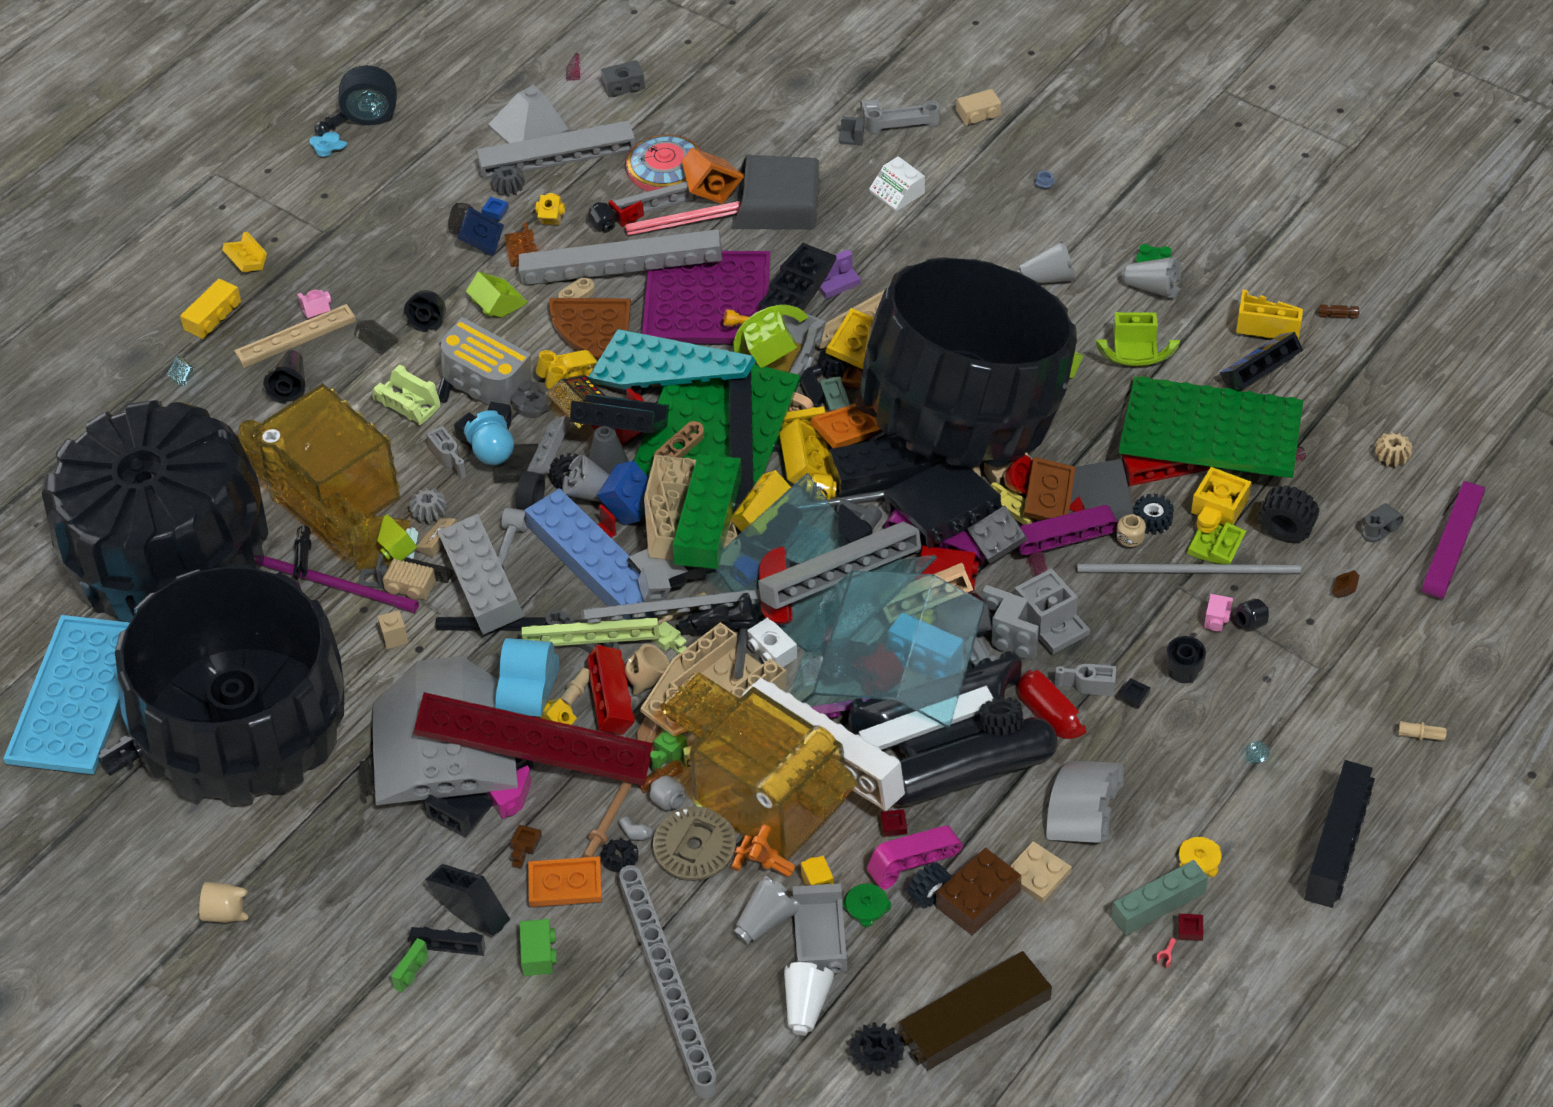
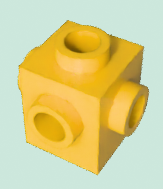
M547 193L546 195H540V201L536 202V213H538L540 224L560 225L561 215L565 214V203L562 202L561 197L557 194Z
M561 698L548 700L542 716H535L572 725L577 719L572 713V708L564 703Z

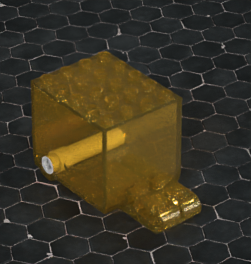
M324 383L261 423L255 420L242 422L239 426L240 433L237 437L256 475L266 483L272 501L279 505H287L327 543H332L348 559L352 556L359 559L367 557L371 553V545L366 521L401 498L399 492L400 485L396 477L397 470L394 467L393 461L394 455L391 451L392 443L386 434H381L373 423L366 421L359 411L351 408L348 401L342 400L334 389H329Z
M700 672L698 674L693 673L678 687V690H675L660 705L661 710L670 720L699 738L691 746L690 750L694 803L719 814L731 823L734 830L743 836L748 835L754 838V836H758L763 824L771 827L766 841L770 848L778 851V856L787 861L845 802V798L857 786L856 779L848 772V768L844 766L842 743L837 741L824 727L812 725L754 686L741 698H738Z

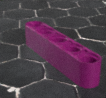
M1102 505L1023 525L1020 528L1028 541L1018 546V549L1022 555H1029L1107 535L1117 530L1118 520L1109 505Z
M896 508L885 524L886 528L901 522L914 525ZM919 530L921 546H927L926 536ZM962 531L933 546L936 548L976 552L975 562H979V566L986 558L971 534L966 531Z

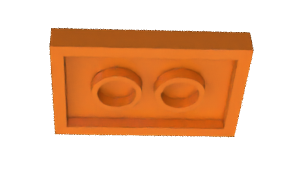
M856 403L814 416L810 423L832 448L864 441L883 431L877 426L875 417L855 408Z
M600 856L528 861L530 907L602 902Z

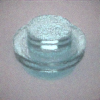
M1261 741L1249 744L1246 752L1247 759L1251 763H1261L1270 754L1268 746Z

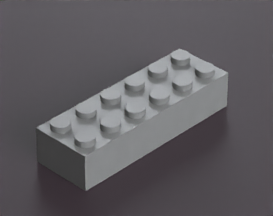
M478 514L437 531L483 635L524 617Z

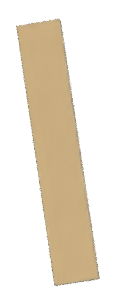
M345 304L234 350L235 355L243 368L356 322V318L348 305Z

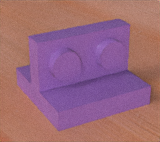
M849 249L836 254L837 259L819 288L820 293L825 299L861 284V278L853 270V254Z

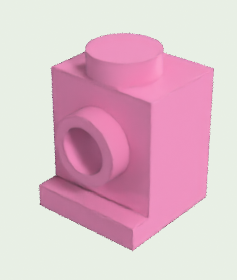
M312 290L305 296L302 293L297 294L302 311L307 318L330 311L329 303H332L328 291Z
M1214 594L1210 595L1205 618V629L1222 632L1224 623L1228 624L1233 598Z

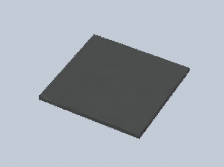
M1122 459L1076 467L1070 504L1079 496L1085 509L1109 505L1118 521L1125 515H1134Z

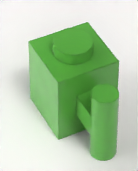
M664 730L654 740L655 751L651 752L653 774H660L662 771L661 766L664 763L674 769L684 759L683 748L688 747L687 737L682 734L672 736Z

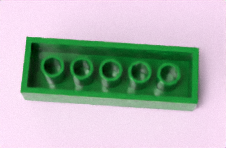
M697 455L673 542L674 565L719 568L742 479L741 458Z

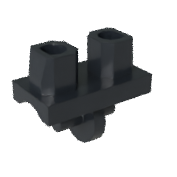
M127 735L120 738L115 746L111 748L106 747L99 751L98 755L109 776L125 766L128 768L133 767V761L140 758L131 737Z

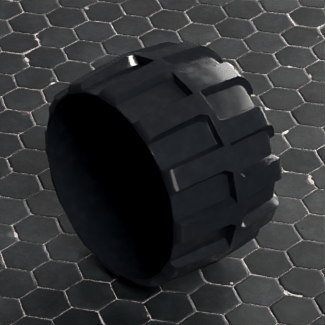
M947 257L931 258L913 266H905L894 274L890 286L885 289L868 332L860 389L863 403L867 408L875 410L877 413V426L888 436L897 434L907 441L906 447L908 450L926 458L935 453L945 456V461L951 465L977 467L982 461L989 466H1000L1014 462L1024 457L1025 453L1040 446L1054 422L1069 382L1077 343L1076 326L1070 321L1067 314L1068 308L1057 296L1051 294L1039 285L1037 281L1020 272L987 261Z
M158 400L135 402L128 405L123 413L113 415L107 411L91 419L85 425L86 431L75 440L67 438L56 451L57 467L53 474H47L44 477L42 498L52 545L81 597L97 613L105 612L121 622L130 623L135 615L134 608L149 593H155L175 581L176 576L195 569L201 571L226 567L228 564H248L252 568H260L264 560L262 542L268 536V527L257 475L242 444L230 426L220 420L211 418L206 409L185 402L171 403L167 407H163L161 401Z
M228 564L226 567L201 571L195 569L176 576L175 581L159 591L149 593L134 608L135 615L126 630L119 633L115 649L121 715L143 764L154 778L168 777L174 782L179 795L200 802L204 796L221 798L222 802L227 805L236 806L252 804L254 796L266 792L270 795L284 794L304 782V771L312 770L326 761L337 744V726L344 717L342 663L327 615L319 601L311 600L302 592L298 581L281 572L274 574L252 568L248 564ZM209 668H212L216 672V674H214Z

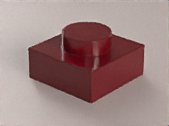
M904 809L881 811L884 836L907 834Z
M1179 913L1178 939L1203 941V914Z

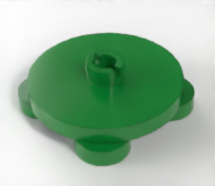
M1142 244L1139 247L1136 263L1171 257L1172 250L1168 246L1159 248Z
M865 883L853 887L848 892L846 899L843 900L842 907L844 911L858 920L861 926L870 927L875 920L880 919L891 910V902L882 888L874 884Z

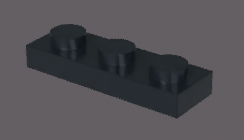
M411 927L409 934L411 945L418 938L426 942L427 950L484 956L486 949L484 936L476 932L463 933L450 929L435 930L428 927Z

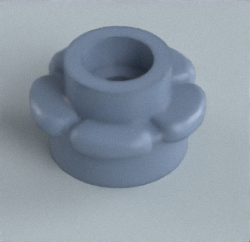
M1041 171L1035 178L1036 185L1042 189H1047L1055 183L1053 174L1049 171Z

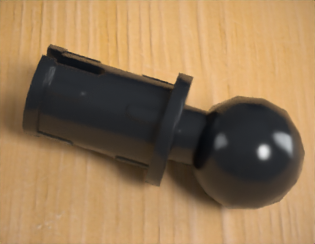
M340 111L331 117L327 116L325 121L317 122L315 124V132L317 135L323 136L330 129L332 131L336 130L337 126L349 119Z

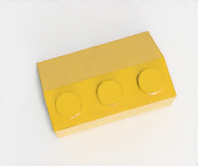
M797 418L780 431L783 460L787 472L786 476L792 484L805 488L806 479L810 480L814 473L832 476L829 469V443L815 428Z

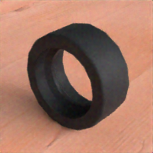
M530 471L522 474L516 491L517 509L525 510L543 499L545 492L544 475Z

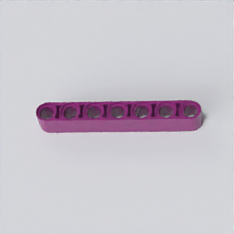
M1463 481L1426 575L1421 593L1444 599L1481 504L1485 486Z

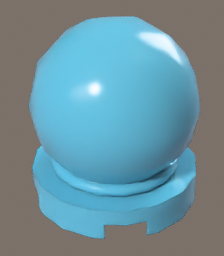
M494 410L478 413V418L474 419L471 423L468 421L464 427V434L472 445L473 453L484 464L496 466L506 462L513 453L514 441L513 435L507 429L504 417Z

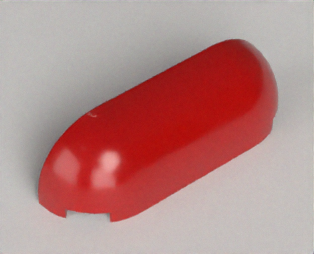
M784 546L769 551L763 557L759 566L760 580L790 568L786 567L787 552ZM761 601L762 613L769 620L777 625L790 624V621H793L792 603L775 609Z
M1030 669L1021 676L1016 686L1019 700L1036 717L1049 721L1055 728L1058 737L1074 739L1086 734V726L1081 725L1076 716L1079 713L1077 708L1039 670L1033 672Z

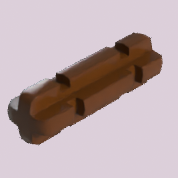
M1320 304L1318 307V315L1320 317L1330 315V317L1347 318V316L1358 318L1360 312L1358 306H1350L1348 308L1347 305H1331V307H1328V305Z

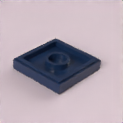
M468 207L457 239L493 256L504 225Z

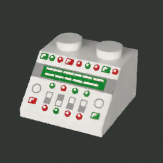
M898 156L883 165L869 188V192L896 212L925 194V176Z

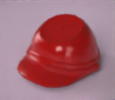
M1028 455L1015 460L1004 473V483L1013 492L1027 493L1032 459Z

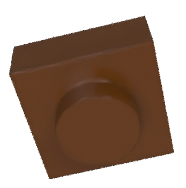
M1353 570L1337 576L1332 593L1337 598L1354 593L1360 575Z

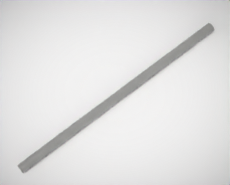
M1077 564V572L1301 574V565Z

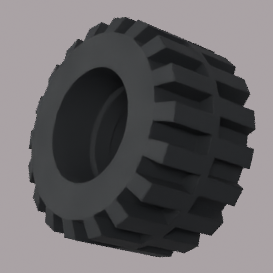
M1284 485V487L1276 486V488H1272L1268 492L1258 513V521L1262 525L1263 530H1266L1270 536H1274L1276 539H1281L1284 542L1289 543L1291 541L1297 543L1298 541H1305V538L1307 539L1310 536L1320 511L1317 507V502L1313 501V497L1306 494L1305 491Z

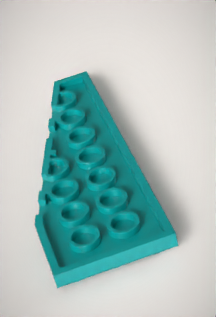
M618 329L588 378L593 383L620 389H628L637 385L645 388L649 387L650 384L658 383L661 386L692 383V380L699 379L702 382L710 381V378L719 377L722 380L746 378L756 360L751 355Z

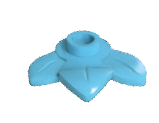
M327 132L322 137L313 136L310 138V145L314 146V150L319 156H329L332 154V150L346 147L347 142L340 141L339 134L336 132Z

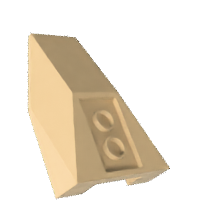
M668 455L654 456L644 495L648 553L650 558L674 560L673 542L696 462L694 459L677 458ZM730 521L719 565L732 566L741 547L735 525L732 521Z
M720 622L672 659L640 710L672 736H676L744 709L742 694L760 678L769 683H774L780 690L785 689L787 670L772 659H768L765 663L760 664L746 653L743 677L741 679L735 678L737 634Z

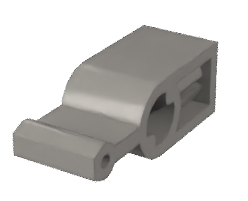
M444 426L426 433L428 448L444 467H453L460 479L465 478L464 460L459 457L458 445Z
M1081 664L1076 669L1058 666L1055 673V686H1072L1082 694L1114 696L1116 666Z

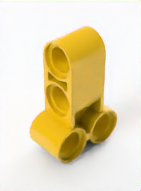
M543 350L539 353L535 372L538 376L546 378L545 386L549 390L560 391L563 389L564 379L581 376L589 377L597 364V360L588 350L556 355L549 350Z

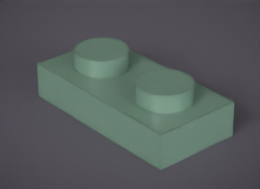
M840 376L819 380L829 412L850 405Z

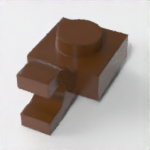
M523 825L518 826L511 840V848L514 849L511 854V858L514 859L512 867L522 869L526 853L534 854L542 837L540 829Z

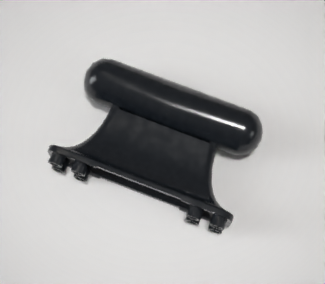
M1006 651L1000 655L998 660L982 659L974 669L898 693L894 692L885 695L884 692H877L871 697L872 700L865 702L860 698L855 699L850 703L849 730L851 733L859 735V731L987 686L993 698L1000 700V697L1005 696V690L1016 685L1021 678L1022 661L1018 655H1013L1011 651ZM980 714L898 743L897 745L906 756V758L899 760L905 794L895 804L898 806H910L1045 762L1054 755L1057 749L1058 738L1056 730L1049 721L1040 717H1030L1024 719L1023 726H1020L1019 730L1015 729L1014 733L1009 731L1007 735H1003V733L995 735V732L988 734V731L985 732L983 730Z

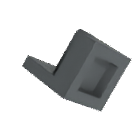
M841 117L839 143L862 146L865 133L864 118Z

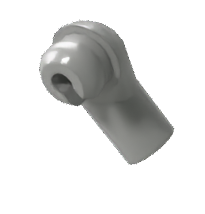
M627 816L619 821L620 826L631 840L649 839L653 834L650 826L634 825Z

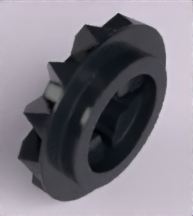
M620 837L619 840L611 839L608 844H604L600 856L602 864L607 869L620 872L626 866H634L638 861L639 853L637 845H634L630 839L623 840ZM616 850L623 852V859L616 855Z

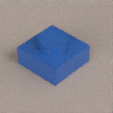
M490 197L481 209L482 214L500 220L509 208L508 202Z

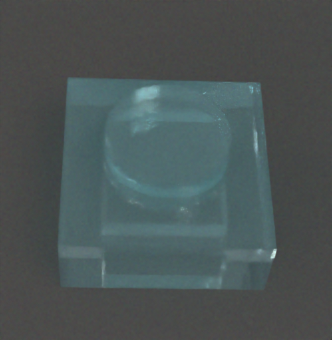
M176 356L167 374L179 385H186L194 367L184 358Z

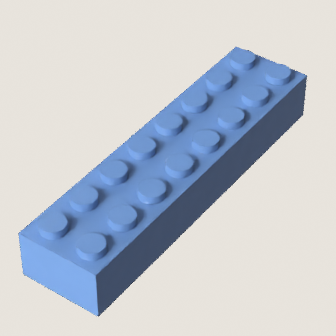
M560 488L525 509L527 527L607 606L644 602L638 582L640 574L627 561L630 556ZM654 611L645 612L646 616L632 618V614H624L623 618L634 620L653 618L656 615H654Z

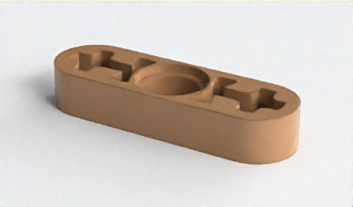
M696 421L689 422L654 453V456L684 457L703 440V425ZM677 442L685 444L682 449H675L673 445Z

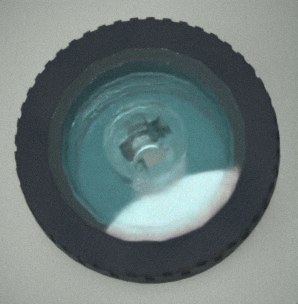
M371 65L350 69L343 75L339 85L338 100L340 110L347 119L360 125L369 126L385 122L393 115L397 102V88L393 77L382 68Z

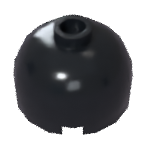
M420 290L414 293L405 303L404 315L406 314L409 325L418 331L428 332V330H436L445 319V302L436 292Z

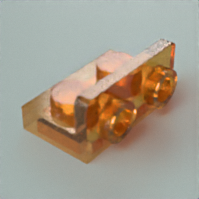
M523 223L524 231L504 234L511 267L519 266V254L537 252L536 243H532L534 241L533 230L528 229L527 223Z

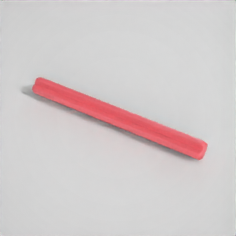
M737 201L629 223L625 226L626 233L630 236L738 214L741 202Z

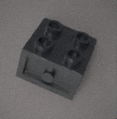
M478 793L436 798L430 794L425 800L429 818L464 837H467L493 806L490 799Z

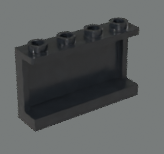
M586 394L585 402L576 400L571 402L570 422L654 433L668 425L669 405Z

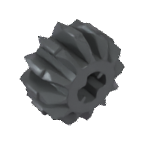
M507 164L504 167L500 165L499 169H494L491 181L495 192H500V195L507 194L509 196L512 193L517 195V191L523 190L525 176L522 169L517 168L516 164L513 166Z

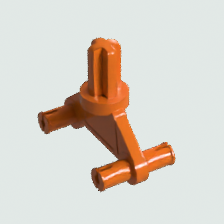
M764 824L761 826L758 836H754V838L748 835L744 836L740 847H737L734 852L736 856L730 866L733 870L740 871L744 860L761 862L763 868L767 870L772 868L786 877H790L795 869L794 864L778 856V851L770 848L766 839L771 827Z

